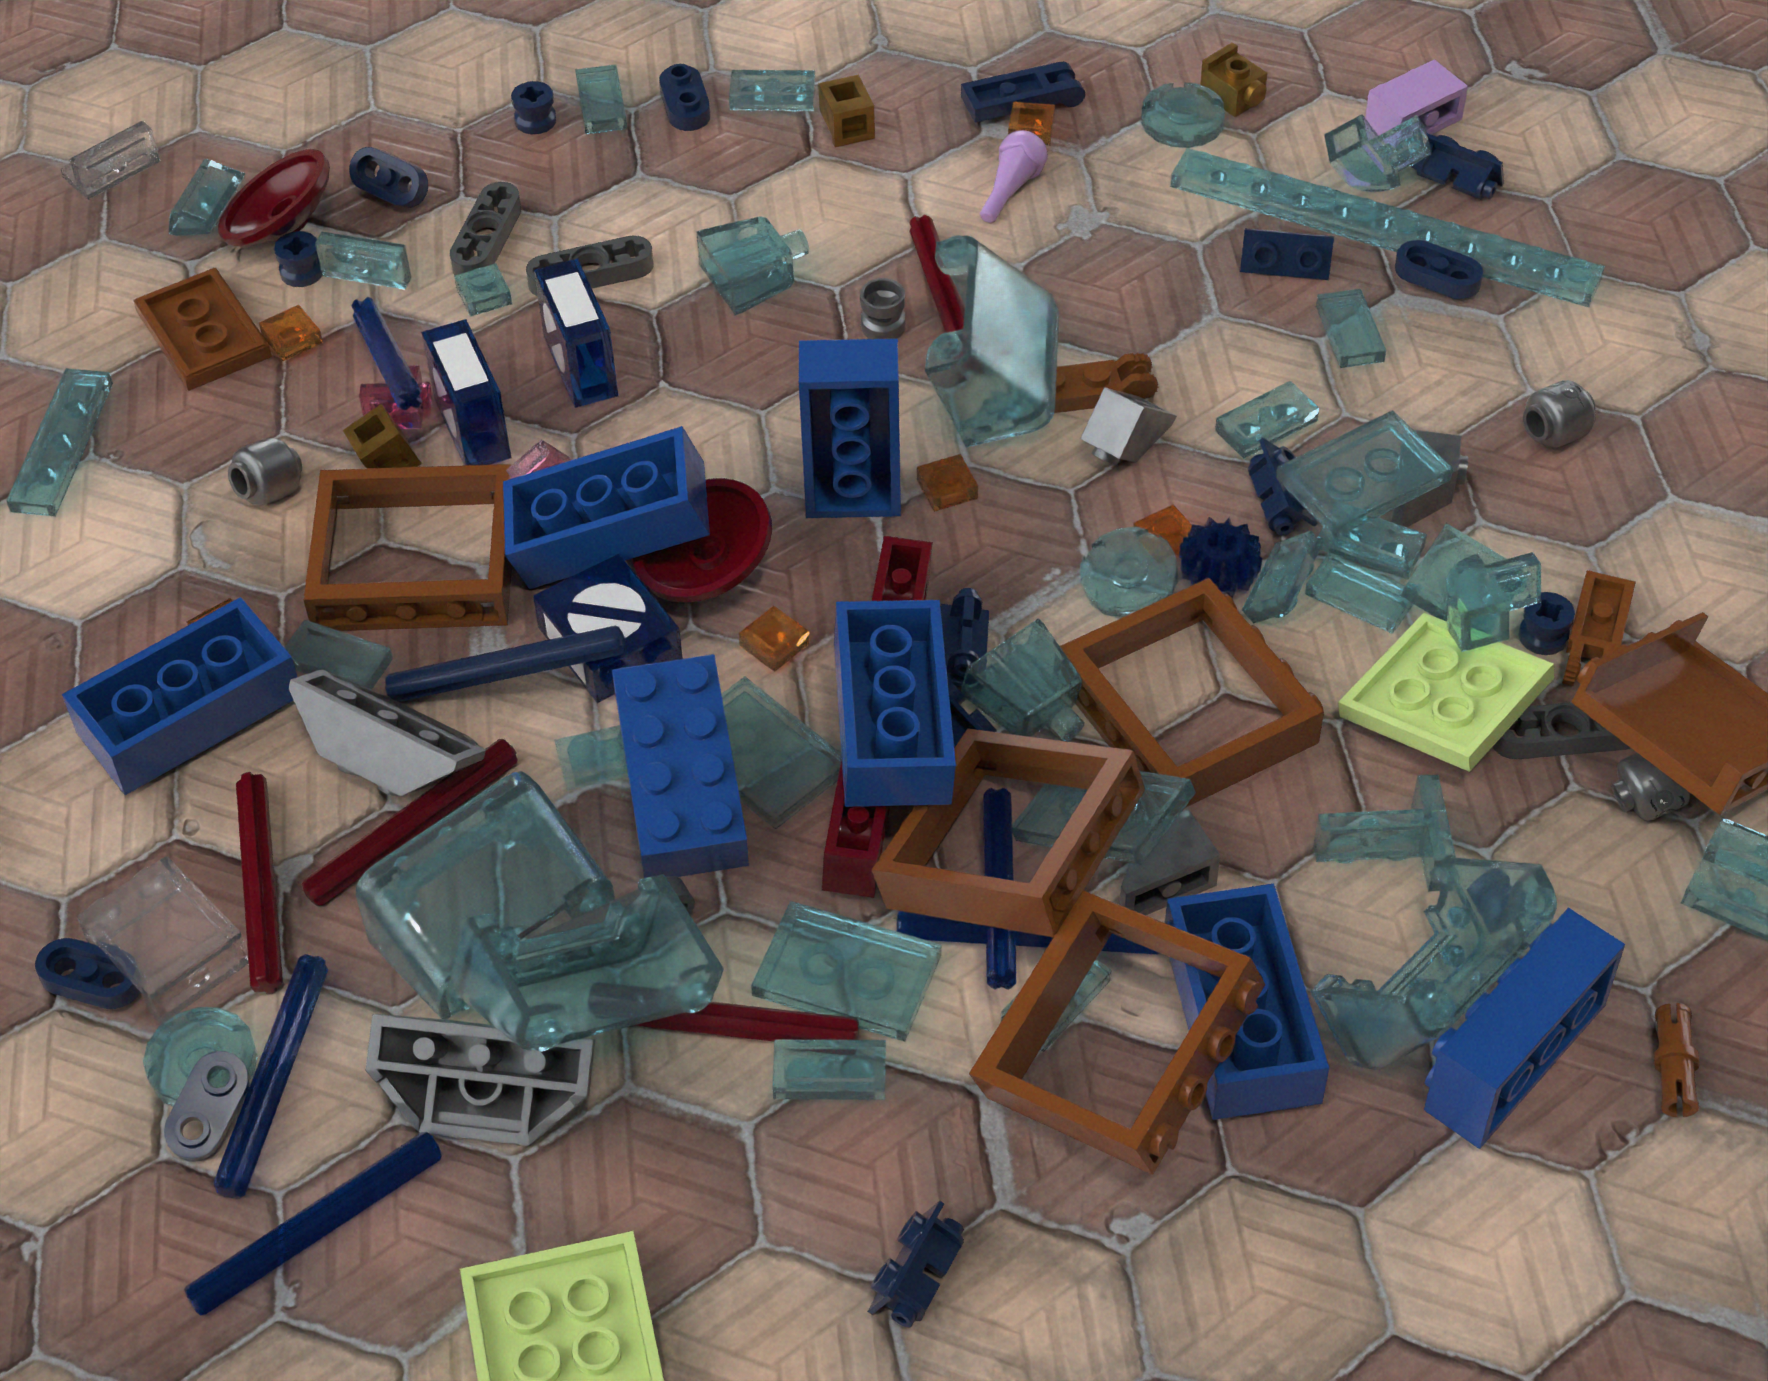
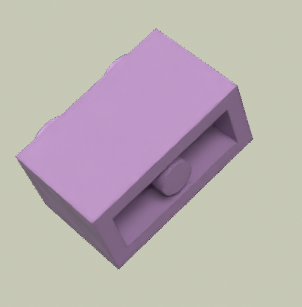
M1434 59L1369 90L1364 124L1396 151H1399L1421 140L1423 132L1434 134L1462 120L1468 86Z

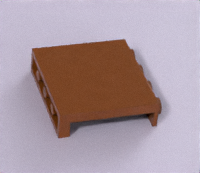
M1702 612L1684 621L1677 620L1670 627L1660 632H1650L1642 640L1631 645L1623 644L1613 653L1602 658H1592L1585 664L1578 675L1577 681L1580 683V686L1571 703L1717 814L1721 815L1768 790V693L1696 642L1709 617Z

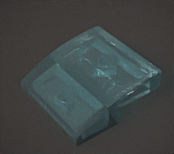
M1722 817L1707 845L1702 861L1687 886L1681 904L1768 940V836Z

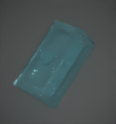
M205 158L170 213L168 233L175 236L211 234L245 179V173Z

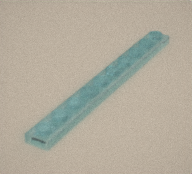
M1190 148L1185 150L1171 174L1170 187L1394 252H1397L1398 248L1405 242L1412 240L1427 241L1475 259L1483 268L1484 278L1588 308L1600 285L1605 266L1583 259L1573 258L1545 250L1541 247L1531 246L1495 234L1485 233L1453 222L1443 221L1415 213L1411 210H1404L1373 201L1369 198H1362Z

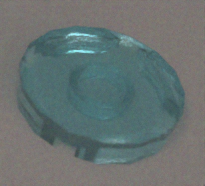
M1184 82V87L1173 88L1174 83H1169L1150 91L1143 100L1141 124L1145 132L1155 141L1170 147L1192 148L1203 146L1215 140L1224 129V103L1221 97L1208 87Z
M1140 527L1117 528L1100 536L1092 544V549L1088 552L1086 558L1084 555L1080 564L1081 584L1092 606L1104 615L1120 619L1173 594L1178 583L1176 555L1167 540L1160 535L1158 538L1156 535L1149 534L1148 529Z
M197 1007L174 1015L160 1025L147 1042L143 1064L150 1086L164 1103L174 1106L195 1064L206 1054L215 1051H226L239 1057L245 1064L251 1080L255 1073L258 1053L250 1028L238 1015L221 1008ZM225 1070L214 1071L209 1077V1085L214 1088L224 1087L230 1079V1074Z

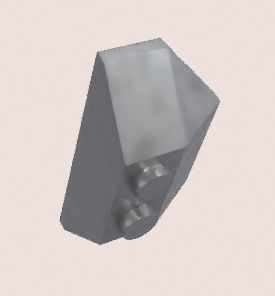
M323 669L290 680L288 689L318 755L337 764L338 769L344 773L361 776L377 784L379 790L388 795L405 796L410 792L430 785L484 759L486 750L478 746L477 742L469 736L388 696L356 683L344 682L338 679L335 674Z
M372 1014L365 1071L376 1083H379L391 1101L419 1133L530 1146L589 1096L596 1039L549 1031L454 1020Z

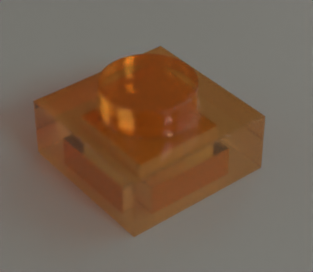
M1013 102L1008 135L1018 130L1030 131L1041 138L1045 145L1050 146L1055 119V105Z
M300 305L259 322L261 334L282 361L323 343L320 329Z
M961 454L917 466V481L934 512L978 499V484Z
M1174 504L1133 523V537L1159 566L1200 547L1201 534Z
M774 605L739 632L740 647L774 672L810 644L809 631Z

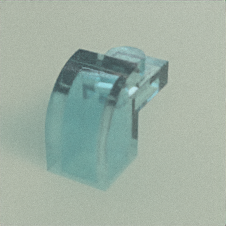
M1363 114L1324 134L1329 162L1349 186L1366 192L1387 191L1401 186L1398 172L1432 154L1425 125L1417 115L1381 135L1375 132Z
M1533 552L1485 565L1477 553L1464 558L1454 565L1446 578L1447 628L1461 652L1508 640L1509 611L1541 603V563Z

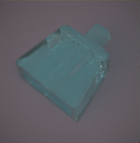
M762 216L702 229L696 232L699 265L735 316L790 288L794 283L793 259L809 254L808 241L801 229L780 236L770 221Z
M1039 618L970 664L966 669L961 693L968 701L1013 735L1031 737L1044 727H1047L1060 741L1069 742L1082 730L1085 724L1071 709L1076 704L1082 685L1081 676Z

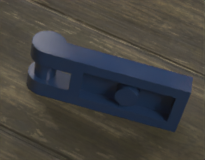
M1064 61L961 84V98L975 123L1060 103L1067 107H1075L1084 100L1086 95L1081 83L1075 80L1073 69L1069 63Z

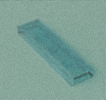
M65 369L6 500L10 512L56 517L113 385L110 372Z

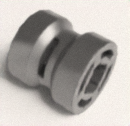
M877 278L864 284L860 290V305L863 310L861 313V330L863 334L869 339L899 338L905 331V312L903 311L905 307V290L903 286L897 281L888 278Z

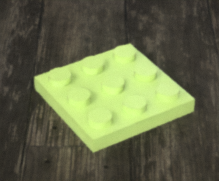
M1423 613L1338 702L1339 716L1470 772L1554 679V663Z
M633 1231L460 1269L478 1381H664Z

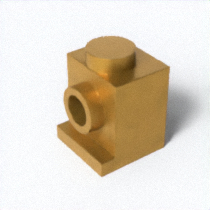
M1231 42L1202 60L1200 94L1232 116L1237 117L1251 107L1257 106L1265 99L1268 73L1237 53L1238 46Z
M859 74L818 83L819 110L832 135V143L835 148L875 139L874 104Z
M382 404L343 430L358 458L367 469L418 467L422 464L404 434Z

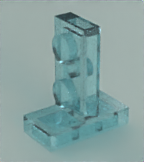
M1417 775L1411 810L1319 814L1313 845L1316 862L1335 861L1338 863H1351L1356 860L1373 859L1401 861L1408 858L1421 857L1428 892L1449 891L1456 856L1439 775Z

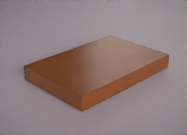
M216 267L133 300L140 318L188 391L272 357L269 344Z

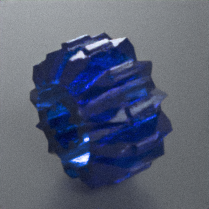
M1209 517L1204 526L1192 524L1188 536L1183 537V543L1180 544L1179 551L1182 579L1191 580V584L1194 585L1210 578L1221 592L1227 593L1231 598H1233L1237 589L1249 591L1254 578H1258V573L1261 572L1263 558L1261 557L1259 536L1250 535L1248 524L1233 526L1230 517L1224 523H1216Z

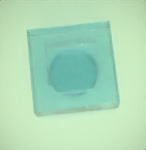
M496 263L454 276L456 289L470 317L512 304L510 290Z

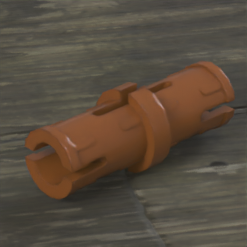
M1668 1003L1658 1007L1655 1011L1659 1048L1654 1052V1067L1661 1073V1109L1666 1115L1677 1117L1676 1103L1677 1096H1680L1682 1098L1683 1117L1694 1115L1699 1109L1695 1071L1699 1069L1700 1061L1699 1052L1692 1045V1011L1688 1006L1676 1003L1677 1018L1674 1024L1671 1019V1004Z

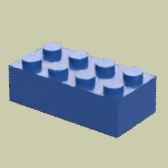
M898 339L799 341V400L806 518L901 516Z
M683 426L503 481L505 556L529 589L710 535L704 461Z
M240 597L63 693L62 697L76 733L124 795H127L293 701L288 688L290 680L297 678V673L292 656Z
M940 600L836 602L834 653L845 807L952 804L956 761Z
M715 654L613 669L612 675L645 882L657 881L668 876L682 877L749 866L747 835Z
M1274 883L1167 898L1166 924L1250 957L1265 983L1263 990L1256 1000L1258 1008L1252 1014L1247 1015L1235 1035V1044L1231 1054L1225 1061L1219 1062L1207 1083L1206 1097L1212 1120L1323 1104L1329 1065ZM1169 957L1188 1030H1190L1219 982L1220 977Z
M1569 907L1554 924L1548 920L1545 921L1534 934L1529 944L1530 950L1522 959L1517 955L1513 956L1502 969L1497 980V987L1490 994L1484 990L1481 991L1467 1009L1465 1019L1467 1020L1457 1030L1453 1027L1447 1028L1436 1042L1432 1050V1055L1437 1058L1436 1063L1428 1073L1424 1083L1429 1087L1424 1111L1480 1149L1606 1006L1625 944Z

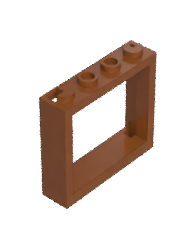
M511 464L320 470L303 599L311 631L508 626L512 564L505 556L503 481L513 479ZM494 504L488 579L328 584L337 509ZM483 603H494V606L483 607ZM333 608L334 612H324V609Z
M1210 578L1057 647L1056 680L1109 747L1134 751L1145 792L1163 815H1172L1319 743L1324 710L1320 700L1314 693L1306 691L1294 677L1288 662L1282 658L1279 659L1266 644L1261 631L1254 625L1250 626L1237 611L1231 596L1227 593H1222ZM1203 620L1284 716L1177 767L1101 673L1099 668Z
M967 729L954 748L956 770L952 804L915 805L872 868L874 879L886 909L1054 937L1145 791L1134 751ZM985 775L1088 789L1030 883L925 866Z
M1083 890L972 1067L969 1075L987 1099L1153 1175L1169 1148L1174 1150L1179 1130L1190 1111L1197 1109L1206 1095L1207 1083L1219 1062L1225 1061L1231 1054L1235 1044V1035L1245 1018L1258 1008L1256 1000L1263 990L1265 983L1250 957ZM1111 934L1220 977L1219 982L1131 1129L1022 1080Z

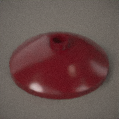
M306 149L292 153L265 168L252 178L227 205L219 220V235L229 245L250 247L276 241L287 233L303 229L308 222V218L317 208L327 186L330 164L327 158L319 150Z
M706 479L710 535L633 558L635 571L646 588L663 599L688 603L719 596L745 580L761 562L768 549L772 535L770 511L763 498L754 488L734 479Z

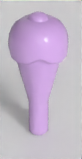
M1025 130L1014 131L1007 135L999 146V165L993 191L980 212V216L985 222H995L1008 198L1028 179H1034L1043 170L1048 157L1047 148L1043 140L1036 134Z

